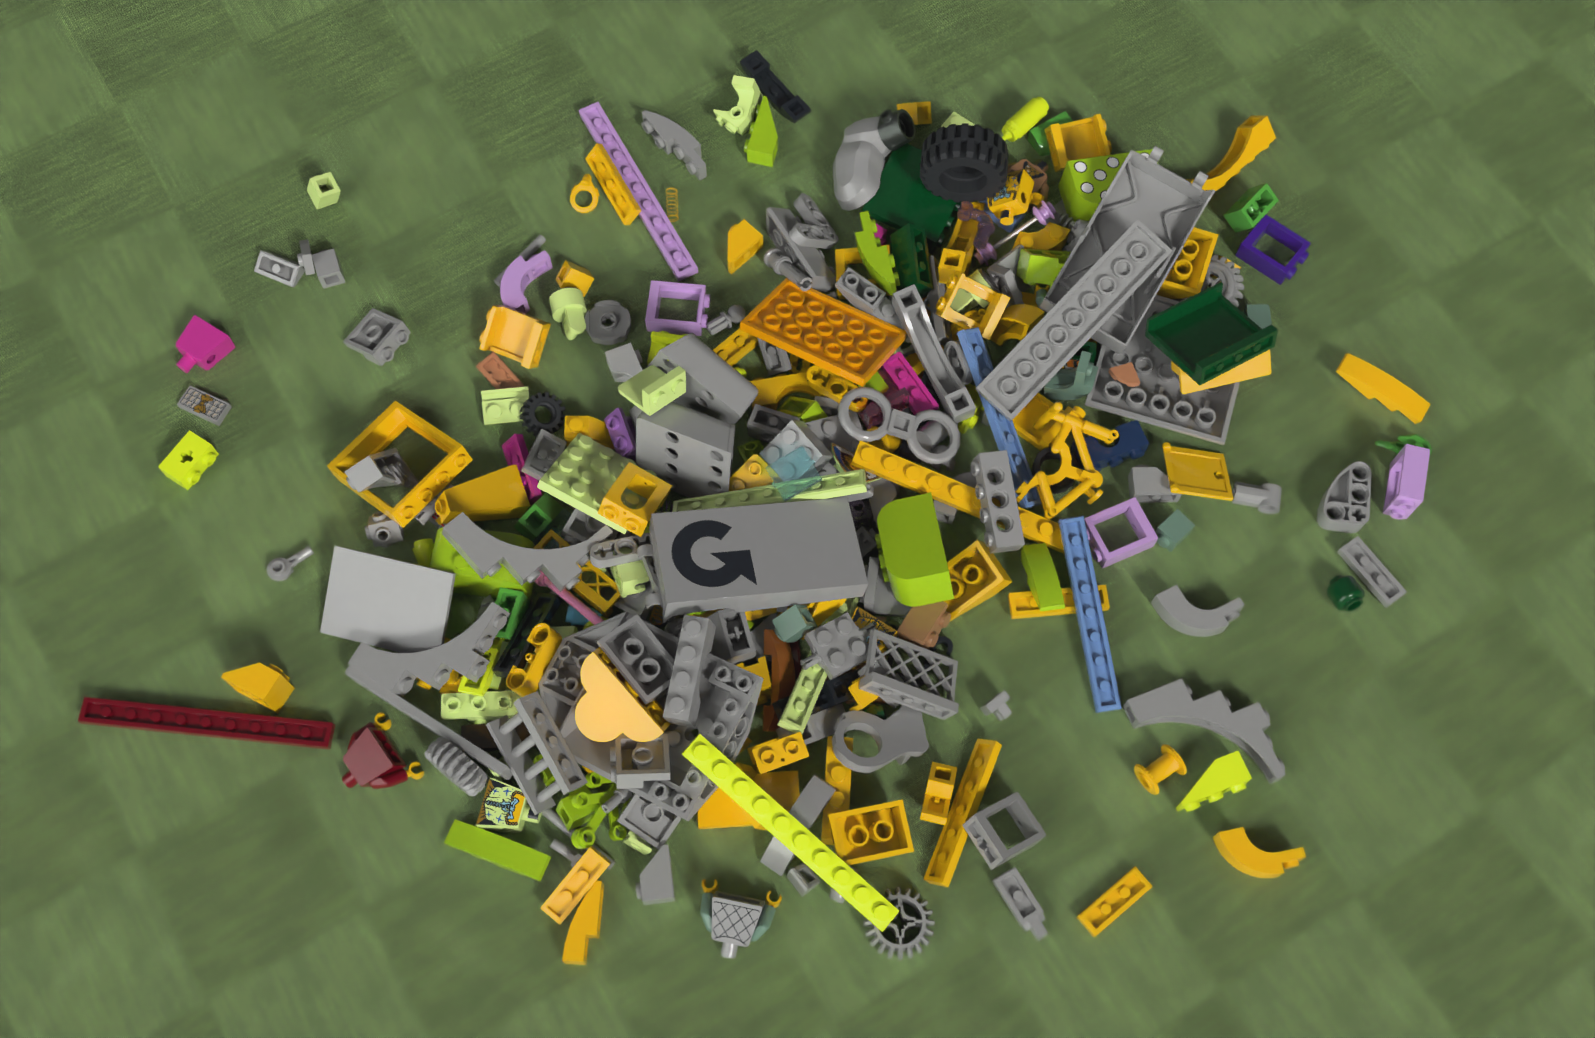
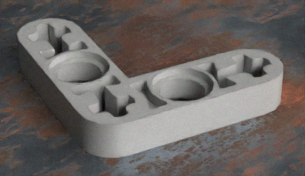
M801 193L794 201V206L806 224L796 223L789 231L790 238L799 246L831 249L839 240L837 234L813 199Z
M644 533L642 537L634 535L601 542L591 547L590 562L597 568H607L642 560L655 593H659L655 567L650 564L654 561L653 557L644 556L638 559L637 545L639 547L647 543L651 544L649 533ZM629 547L632 549V552L624 554L619 549Z

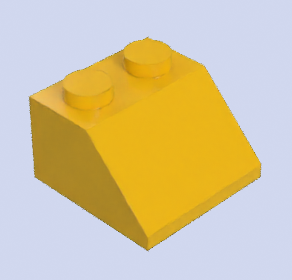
M259 662L225 672L221 676L236 692L277 714L295 689L288 682L290 678L283 674V670L271 663L267 667Z

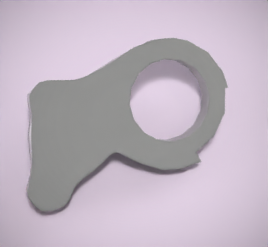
M901 705L900 709L886 720L864 711L853 710L843 713V720L838 724L832 737V746L836 758L845 767L862 773L876 771L895 759L899 765H902L911 756L920 757L929 748L922 712ZM854 729L868 733L878 746V754L874 757L865 758L852 753L844 742V733Z

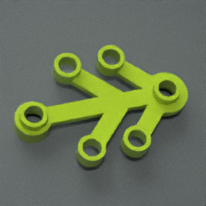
M595 772L588 773L585 777L588 782L586 785L589 788H596L605 783H612L607 792L593 794L580 792L573 795L572 805L577 809L600 803L587 825L576 829L572 833L571 841L577 849H586L594 844V833L607 814L601 806L614 795V791L617 789L616 783ZM592 776L596 778L595 784L592 782ZM579 796L583 799L582 805L579 803ZM629 799V800H627L625 803H623V808H622L621 813L623 812V810L625 809V807L627 806V804L629 803V801H630L631 799ZM617 805L608 813L609 837L613 841L623 840L627 834L626 828L616 821L619 818ZM616 829L620 832L619 837L616 835ZM584 834L587 835V842L584 840Z

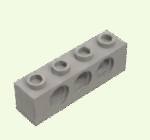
M1007 450L979 453L971 462V472L973 476H976L977 485L975 493L981 503L980 520L985 524V545L989 547L990 554L1019 550L1025 545ZM987 474L993 475L996 483L990 482ZM992 498H997L1000 501V507L993 504ZM996 521L1002 522L1005 530H1000L996 525Z

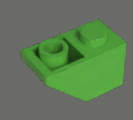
M546 492L517 521L514 528L525 538L533 542L564 508Z

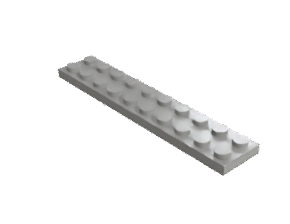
M1137 219L975 390L1011 422L1173 250Z

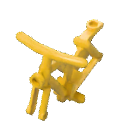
M1055 402L1034 424V429L1041 431L1051 419L1062 423V427L1051 446V452L1054 454L1059 453L1061 456L1059 470L1052 475H1046L1044 471H1038L1028 484L1023 481L1015 491L1018 494L1016 500L1019 503L1031 488L1036 487L1045 512L1044 517L1048 520L1055 517L1083 493L1089 497L1086 502L1092 504L1104 492L1101 489L1096 492L1093 490L1101 486L1103 476L1094 469L1082 433L1100 439L1106 444H1111L1119 436L1116 430H1110L1083 420L1086 413L1078 406H1074L1069 414L1061 413L1060 411L1063 408L1061 402ZM1070 430L1073 434L1084 470L1071 466L1070 450L1065 443ZM1065 477L1081 482L1055 503L1050 489L1051 485L1061 482Z

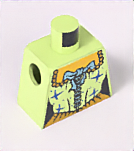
M489 778L476 826L489 832L520 833L523 830L525 821L539 823L542 812L534 815L521 789L494 778Z

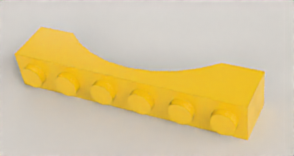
M1251 115L1237 127L1233 142L1224 158L1214 169L1206 173L1209 177L1202 187L1204 191H1217L1224 187L1231 177L1240 173L1246 164L1252 162L1255 156L1267 149L1269 144L1276 139L1268 116ZM1193 178V179H1185V180H1187V181L1193 183V181H1194L1195 178Z

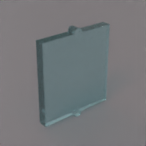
M803 446L765 467L773 480V487H777L784 501L791 499L822 480L814 466L815 461L809 458Z

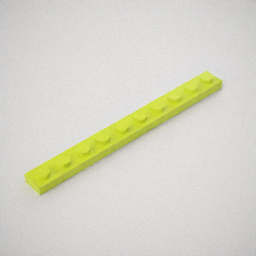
M698 734L682 752V755L880 931L883 932L898 914L899 910L701 734Z

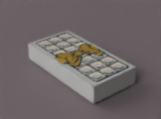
M192 386L188 387L177 403L179 408L217 426H220L232 408L229 403Z

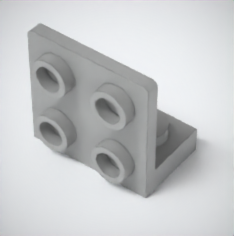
M1020 244L987 268L991 280L998 287L1000 293L1010 297L1006 308L1015 304H1024L1021 292H1025L1032 286L1023 283L1024 280L1016 275L1021 248L1025 249Z

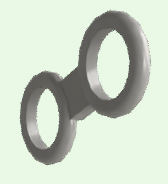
M869 387L851 389L842 397L839 403L838 418L842 428L851 437L859 441L872 442L889 434L906 440L909 449L917 458L931 464L948 462L956 455L960 447V432L957 424L949 415L939 410L928 409L920 411L916 415H911L892 409L889 400L883 393ZM861 397L869 398L880 406L883 413V422L877 430L864 431L852 423L849 417V406L854 399ZM922 421H937L948 430L950 444L945 452L939 454L930 453L919 444L916 434L918 425Z

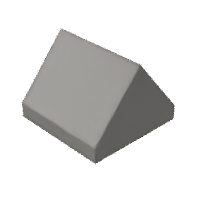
M805 863L791 868L786 876L802 897L821 883Z

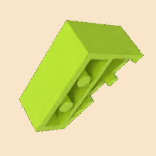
M1021 248L1016 275L1024 280L1023 283L1028 285L1040 283L1050 286L1051 282L1055 281L1072 251Z

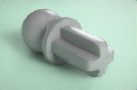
M733 305L728 309L727 314L722 311L719 317L707 323V330L711 335H714L726 327L730 329L732 327L731 322L740 323L745 318L744 308L740 305Z

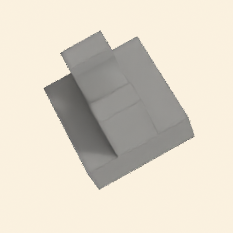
M1004 690L995 695L980 709L985 716L993 713L1001 721L1012 714L1005 703L1011 697Z

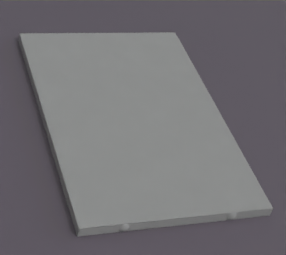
M336 545L333 551L320 633L360 643L363 642L399 653H415L444 644L456 573Z

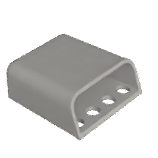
M693 333L659 350L648 365V367L654 365L666 374L678 366L686 371V392L672 402L729 424H735L742 417L759 392L755 385L699 340Z
M670 402L651 416L642 411L636 419V465L644 470H652L656 473L657 477L672 485V491L688 498L729 492L735 425L674 402Z

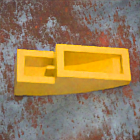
M596 881L574 915L564 945L562 961L565 964L586 965L589 938H600L604 884L602 881Z

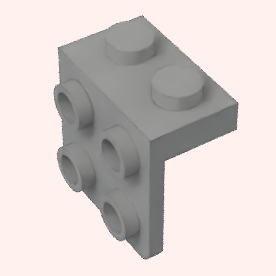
M870 557L869 565H864L868 586L864 596L860 597V602L864 603V611L870 614L906 617L912 607L903 605L895 599L890 582L884 581L879 558Z

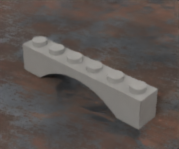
M915 284L893 293L892 305L946 414L956 424L973 417L976 406L966 386L949 363L937 339L925 304Z

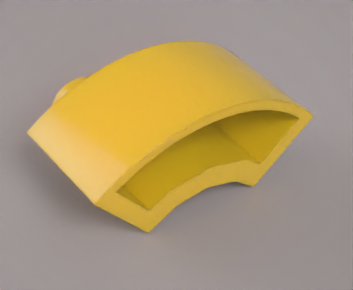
M1048 222L1045 228L1038 232L1026 233L1020 231L1012 249L1020 244L1025 249L1062 251V248L1066 245L1070 229Z
M1015 304L1007 307L990 340L999 346L1003 345L1009 338L1022 340L1040 322L1045 311L1035 305Z

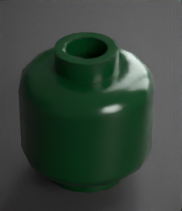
M1338 575L1330 580L1326 594L1339 611L1352 612L1363 604L1364 590L1355 578Z

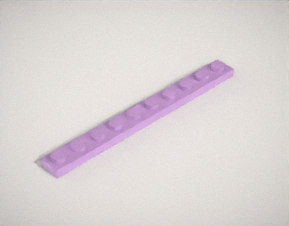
M599 102L580 109L579 115L596 143L604 146L642 211L638 215L678 282L698 273L697 265Z

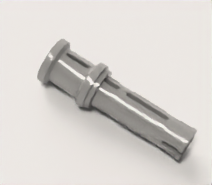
M771 248L765 253V265L773 268L776 274L784 275L802 291H808L813 284L810 282H813V280L794 266L792 260L788 256L782 255L779 249Z

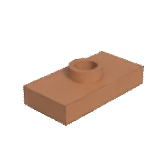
M494 351L476 365L478 371L495 389L525 387Z

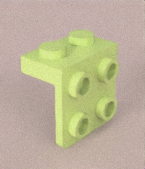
M651 365L619 385L618 391L647 415L651 416L686 392V371L678 366L666 374L658 367Z

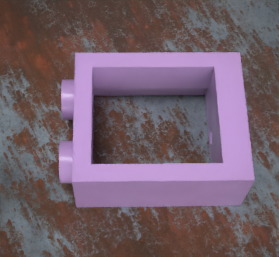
M651 280L645 318L647 332L667 331L670 334L682 335L693 333L696 336H702V328H707L708 315L704 314L705 308L710 306V294L706 293V285ZM661 297L699 301L696 322L658 319Z
M1406 444L1390 462L1383 514L1390 515L1394 519H1407L1423 502L1430 449Z
M1136 497L1084 518L1092 557L1096 562L1100 563L1102 569L1154 547L1158 540V536ZM1124 513L1139 540L1109 552L1094 525Z

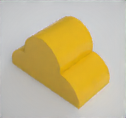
M600 647L585 659L581 667V681L587 693L579 700L576 706L575 720L579 730L587 738L597 742H607L624 733L632 740L647 742L656 739L664 733L670 725L663 718L664 709L656 700L645 704Z

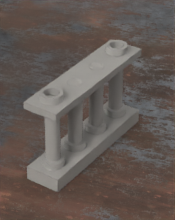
M538 691L517 699L513 704L518 713L510 719L506 715L486 724L534 815L554 807L556 804L552 796L561 790L563 795L588 783ZM522 722H524L530 733V736L523 741L520 740L514 729ZM536 744L543 758L534 764L527 750ZM547 767H549L556 780L548 787H546L539 774Z

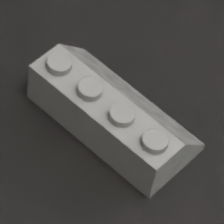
M767 208V234L776 248L782 252V255L788 256L794 266L813 280V282H810L813 284L811 288L824 294L834 290L836 272L831 266L828 267L822 251L813 247L799 246L789 236V231L795 224L801 223L799 217L794 216L790 209Z

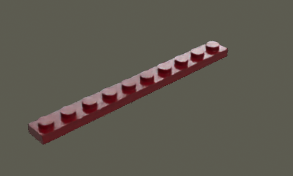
M84 697L78 718L79 723L328 750L331 749L335 724L332 722Z

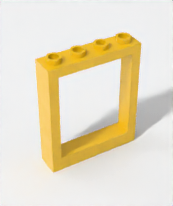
M394 401L338 454L327 467L341 483L404 528L473 459L462 444L397 401ZM407 427L448 454L394 507L370 490L359 493L357 490H353L346 480L348 476L344 472L367 456L382 452Z

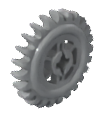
M1215 254L1210 260L1206 273L1211 279L1208 287L1222 282V295L1238 307L1239 303L1235 298H1243L1242 293L1238 290H1244V285L1239 283L1243 282L1244 278L1242 275H1239L1240 269L1234 268V262L1230 261L1227 263L1226 257L1218 260V254ZM1213 274L1218 278L1213 280L1210 275ZM1180 298V299H1172V300H1176V301H1179V302H1180L1183 298Z

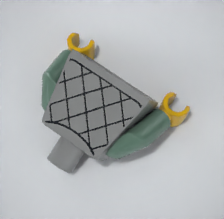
M703 879L702 888L704 894L702 895L700 915L706 930L711 932L712 940L723 942L721 956L732 959L736 958L738 945L748 947L750 941L759 940L770 928L776 912L775 908L780 905L782 896L780 894L778 901L772 902L769 899L771 891L767 893L765 901L718 891L716 879H714L715 884L712 888H706L707 881Z

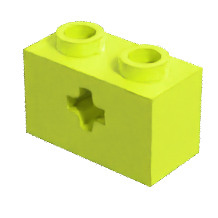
M189 430L158 467L165 476L186 490H189L192 485H195L200 480L203 472L214 464L219 453L212 444Z

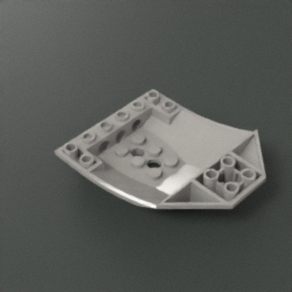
M627 611L563 638L539 682L541 698L576 762L611 780V766H616L615 762H610V746H615V739L607 742H597L587 738L576 724L575 710L579 700L587 693L581 681L583 662L599 647L597 644L599 639L634 616ZM642 620L675 660L679 638ZM708 653L700 675L699 696L701 703L696 727L678 725L675 730L668 731L666 729L662 733L668 734L670 780L643 781V788L628 790L689 822L718 788L716 784L682 755V752L692 742L689 740L690 732L698 729L699 734L734 763L749 735L763 678ZM668 692L656 700L663 709L665 708Z

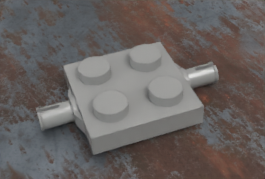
M848 612L804 636L811 648L812 655L801 660V666L804 665L803 669L807 670L818 664L825 670L830 680L867 660L868 644L866 637L876 627L873 628L874 624L870 623L859 629Z

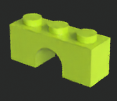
M541 754L535 756L533 763H537L543 756ZM549 767L539 773L546 787L556 781ZM586 784L569 792V796L561 799L556 808L568 831L588 822L599 806L598 803L577 809L572 805L574 794L580 792L591 794ZM579 796V803L582 805L583 799Z

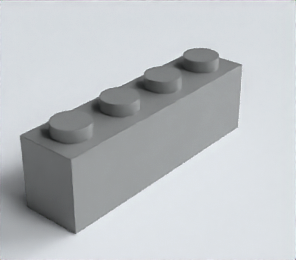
M396 448L369 455L344 471L348 476L346 478L348 484L353 490H357L358 493L384 486L413 489L419 483Z

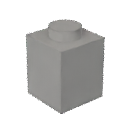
M334 248L312 254L317 277L323 289L345 283L340 260Z

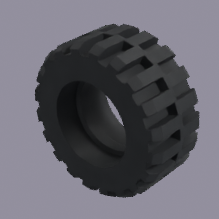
M962 123V125L951 124L947 128L943 126L936 132H932L923 143L920 179L928 191H931L935 196H941L944 200L948 201L950 199L959 203L960 201H966V203H972L975 200H978V202L983 201L986 197H993L1006 184L1008 146L998 133L994 134L993 130L989 128L984 129L981 125L975 124L971 126L969 123Z

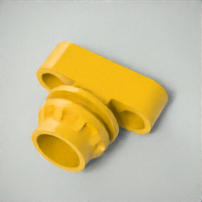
M546 623L537 624L527 638V641L536 647L534 651L536 654L528 653L525 656V659L528 661L527 668L523 670L513 665L506 678L507 687L521 697L534 693L537 689L540 690L539 682L562 642L561 635Z

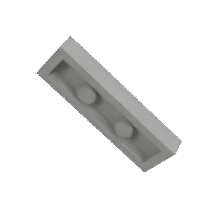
M1359 536L1337 551L1385 608L1407 593Z

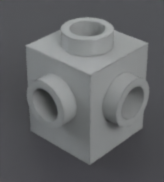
M381 511L369 516L365 532L367 539L373 541L374 547H390L396 542L404 540V529Z

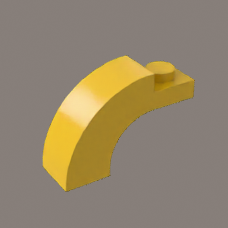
M1244 827L1221 831L1213 836L1217 849L1229 864L1237 870L1257 878L1279 877L1285 873L1284 869L1299 866V861L1306 858L1303 847L1275 853L1262 851L1250 842Z

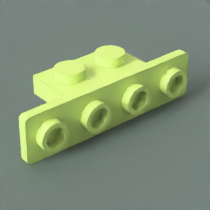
M514 691L486 692L484 696L467 693L442 694L441 718L443 720L468 719L472 725L487 724L506 715L510 719L518 713L513 703L521 698V696Z

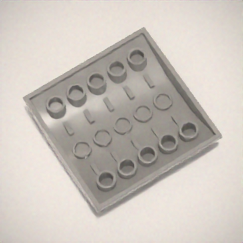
M1156 295L1130 342L1121 354L1101 344L1095 364L1098 367L1093 388L1086 397L1085 405L1224 445L1240 382L1187 394L1180 392L1179 375L1172 371V360L1145 337L1147 319L1180 302ZM1132 362L1140 380L1139 386L1129 387L1118 380L1115 381L1110 376L1109 369Z

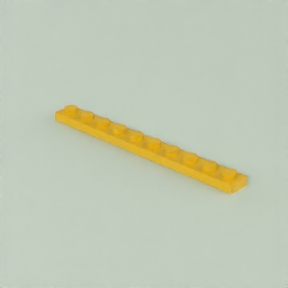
M859 441L850 465L865 469L867 472L917 493L925 494L931 492L934 500L980 519L981 503L980 499L976 497L975 488L866 442ZM992 498L993 504L1000 507V501L997 498ZM1018 507L1023 536L1037 543H1046L1047 547L1064 554L1059 523ZM996 521L997 526L1005 529L1002 522Z

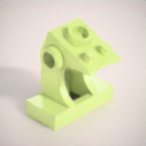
M734 75L731 84L739 97L737 106L729 111L714 109L713 112L721 127L724 125L731 133L735 134L737 132L743 136L749 130L752 121H754L757 104H761L763 95L755 79ZM736 112H741L738 116H734Z

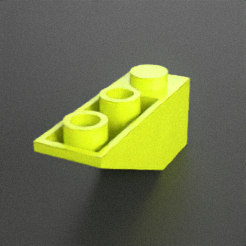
M1239 751L1215 759L1177 805L1176 810L1185 809L1186 812H1190L1201 806L1200 802L1209 800V803L1222 799L1225 792L1231 790L1235 794L1246 789L1245 784L1252 777Z

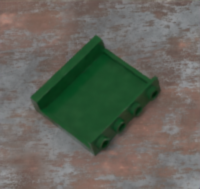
M907 143L892 152L881 173L879 189L864 205L862 212L869 211L870 218L872 217L898 230L908 223L925 229L927 243L932 245L930 253H933L936 246L941 247L946 236L943 232L945 228L950 229L955 218L952 217L954 211L958 213L963 201L959 203L950 199L948 201L944 200L941 196H935L925 188L920 179L922 150Z
M1222 282L1208 287L1206 290L1190 296L1186 300L1172 305L1158 314L1152 315L1146 322L1145 337L1199 386L1274 348L1278 329L1271 324L1262 329L1222 295Z

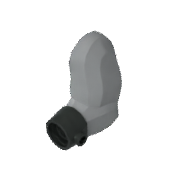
M887 109L879 117L862 119L845 128L842 144L833 162L834 194L841 209L850 211L866 204L879 189L885 157L891 151L899 149L915 138V125L906 110L900 109L892 112L890 109Z

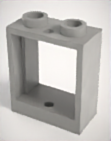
M1018 791L974 814L962 825L991 870L1035 846L1047 836ZM1004 808L1007 809L1026 840L1008 850L987 820L988 817Z

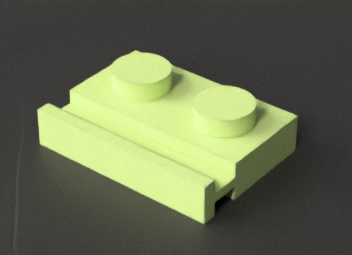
M528 386L481 391L484 425L524 422L523 419H520L519 415L522 414L520 409L524 406L523 403L530 398Z

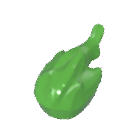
M1417 434L1400 435L1397 439L1401 442L1383 440L1375 442V445L1391 450L1396 455L1406 444L1430 449V455L1432 453L1429 442Z

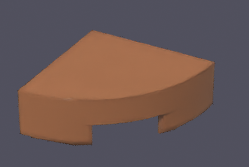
M1132 362L1112 367L1108 371L1115 381L1118 380L1129 387H1136L1140 384Z

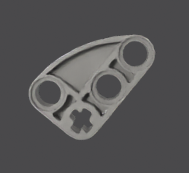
M1362 461L1352 463L1335 478L1320 500L1316 518L1321 528L1344 533H1357L1368 522L1371 496V468L1368 464ZM1353 473L1359 475L1360 478L1355 477ZM1352 494L1356 495L1360 500L1355 499ZM1327 513H1331L1335 519L1329 517Z

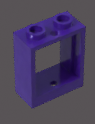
M1265 215L1241 243L1235 256L1281 285L1286 278L1290 280L1297 271L1296 265L1298 263L1302 265L1308 258L1310 253L1307 250L1311 243L1270 216ZM1265 233L1296 252L1286 266L1281 265L1254 247Z

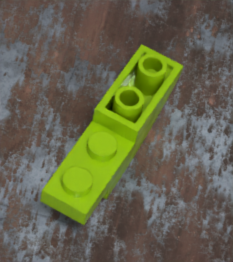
M869 211L860 212L862 231L855 233L860 258L874 281L893 297V293L897 292L896 286H900L898 273H893L892 270L895 267L893 253L888 254L887 246H881L880 238H875L874 233H877L875 219H870Z

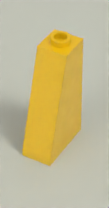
M517 464L448 488L441 493L435 502V511L439 515L442 524L449 523L462 512L471 521L521 518L530 507Z

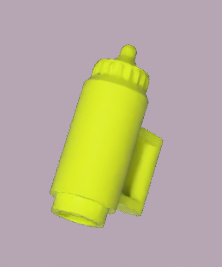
M1036 97L1027 102L1006 121L1001 130L1003 134L1002 139L1014 142L1024 136L1047 115L1049 105L1042 97Z

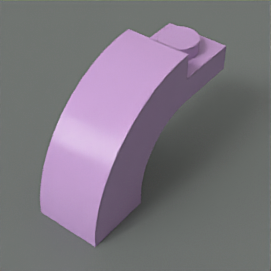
M545 250L539 254H534L528 261L519 256L508 266L500 285V295L504 306L525 314L530 311L528 301L524 296L526 287L531 281L553 268L550 256Z

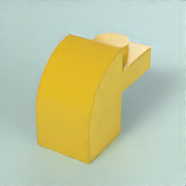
M932 761L920 820L946 825L957 767Z

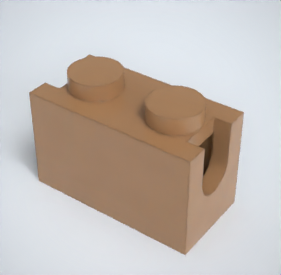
M942 601L912 607L897 630L899 639L928 650L930 647H934L942 628H946L951 619L950 612L946 611L948 604Z

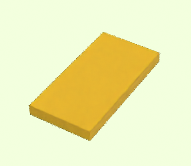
M798 770L757 773L752 779L788 812L800 796ZM719 787L698 810V829L753 826L734 800Z

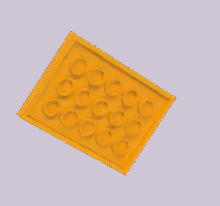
M788 278L782 281L740 322L739 328L752 336L862 387L907 337L905 330L813 288H810L808 291H802Z

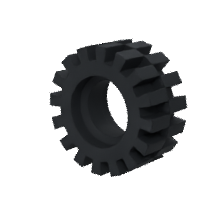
M539 392L523 403L524 406L520 409L522 414L519 416L524 421L521 423L522 426H527L528 429L526 431L528 433L532 431L533 436L537 437L539 431L543 429L553 434L563 426V420L566 414H563L565 406H560L562 401L560 399L557 401L555 399L556 395L552 394L549 396V392H544L543 394ZM544 406L550 411L551 419L548 423H541L536 419L535 409L537 407Z

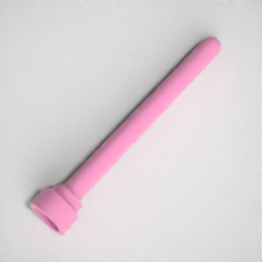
M540 570L541 575L534 581L537 585L548 586L592 624L596 625L605 621L566 588L560 592Z

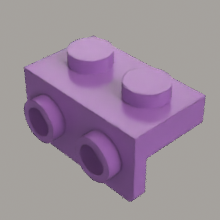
M616 408L604 419L615 451L622 455V457L636 461V430L631 417L625 416L622 408Z

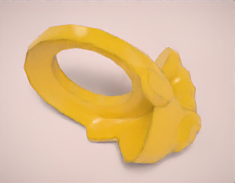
M585 174L580 183L571 190L570 203L579 213H589L598 204L600 194L598 189L595 188L590 174ZM580 191L591 193L593 200L589 206L580 207L576 204L575 197Z

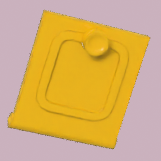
M1169 442L1162 444L1172 493L1228 501L1233 500L1224 454L1174 447Z

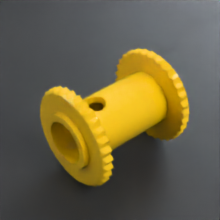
M1166 744L1161 746L1162 756L1149 764V766L1146 768L1140 764L1134 766L1137 779L1153 795L1159 794L1158 783L1175 771L1180 775H1185L1187 772L1186 765L1175 749Z

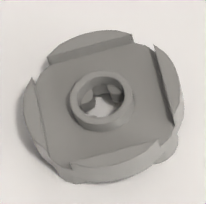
M613 300L600 301L595 304V307L590 312L588 310L585 315L586 331L594 343L612 345L624 342L627 339L631 329V317L629 311L622 307L619 302ZM606 319H611V322H614L611 326L602 324L606 322Z

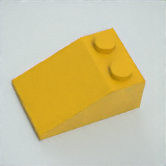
M976 540L947 562L954 599L943 602L948 604L946 611L950 612V621L993 597L1013 582L994 553L990 554L989 547L983 541Z
M903 799L827 815L835 854L848 866L914 852Z

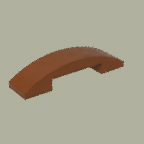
M764 629V655H772L771 706H763V731H776L780 726L777 725L779 720L772 703L791 695L795 685V668L789 642L780 640L775 630Z

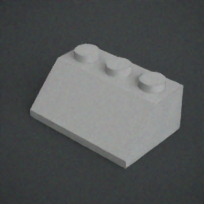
M638 614L597 641L599 647L645 704L659 699L668 692L675 660Z

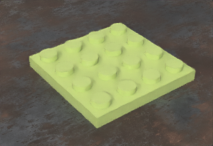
M578 433L539 480L537 488L625 534L628 531L627 529L598 514V510L604 496L629 462L634 465L636 463L631 459L622 457V455L614 452L611 448L601 445L590 437ZM645 470L657 477L656 473L652 470ZM628 488L621 495L623 504L631 509L642 508L648 500Z

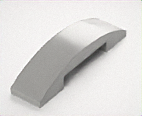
M814 775L789 813L810 830L819 814L833 796L836 788L817 775ZM773 837L760 862L778 875L783 876L795 855L778 839Z

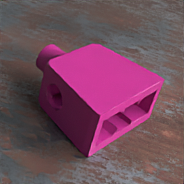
M194 315L176 342L177 349L183 355L176 365L185 373H188L195 364L204 370H210L236 346L227 334Z

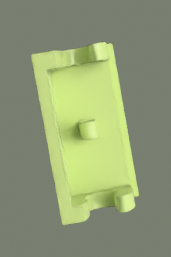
M622 547L619 551L628 554L632 552V549ZM642 560L610 567L622 598L646 590L645 585L636 586L639 583L649 581Z

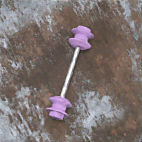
M1042 200L1040 208L1033 206V215L1035 217L993 246L989 242L983 241V248L975 247L977 252L974 253V256L980 265L985 263L988 266L990 258L997 260L995 249L1035 221L1047 225L1046 219L1049 217L1055 219L1053 214L1056 213V210L1049 201L1045 203Z

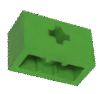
M1264 183L1249 188L1223 216L1234 232L1237 233L1253 228L1279 200L1269 185Z

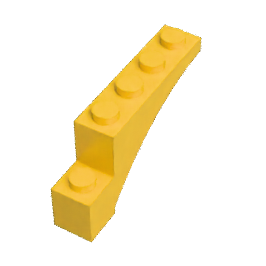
M962 202L951 239L947 247L943 248L938 267L939 283L946 284L949 277L954 275L955 272L963 273L968 277L985 203Z

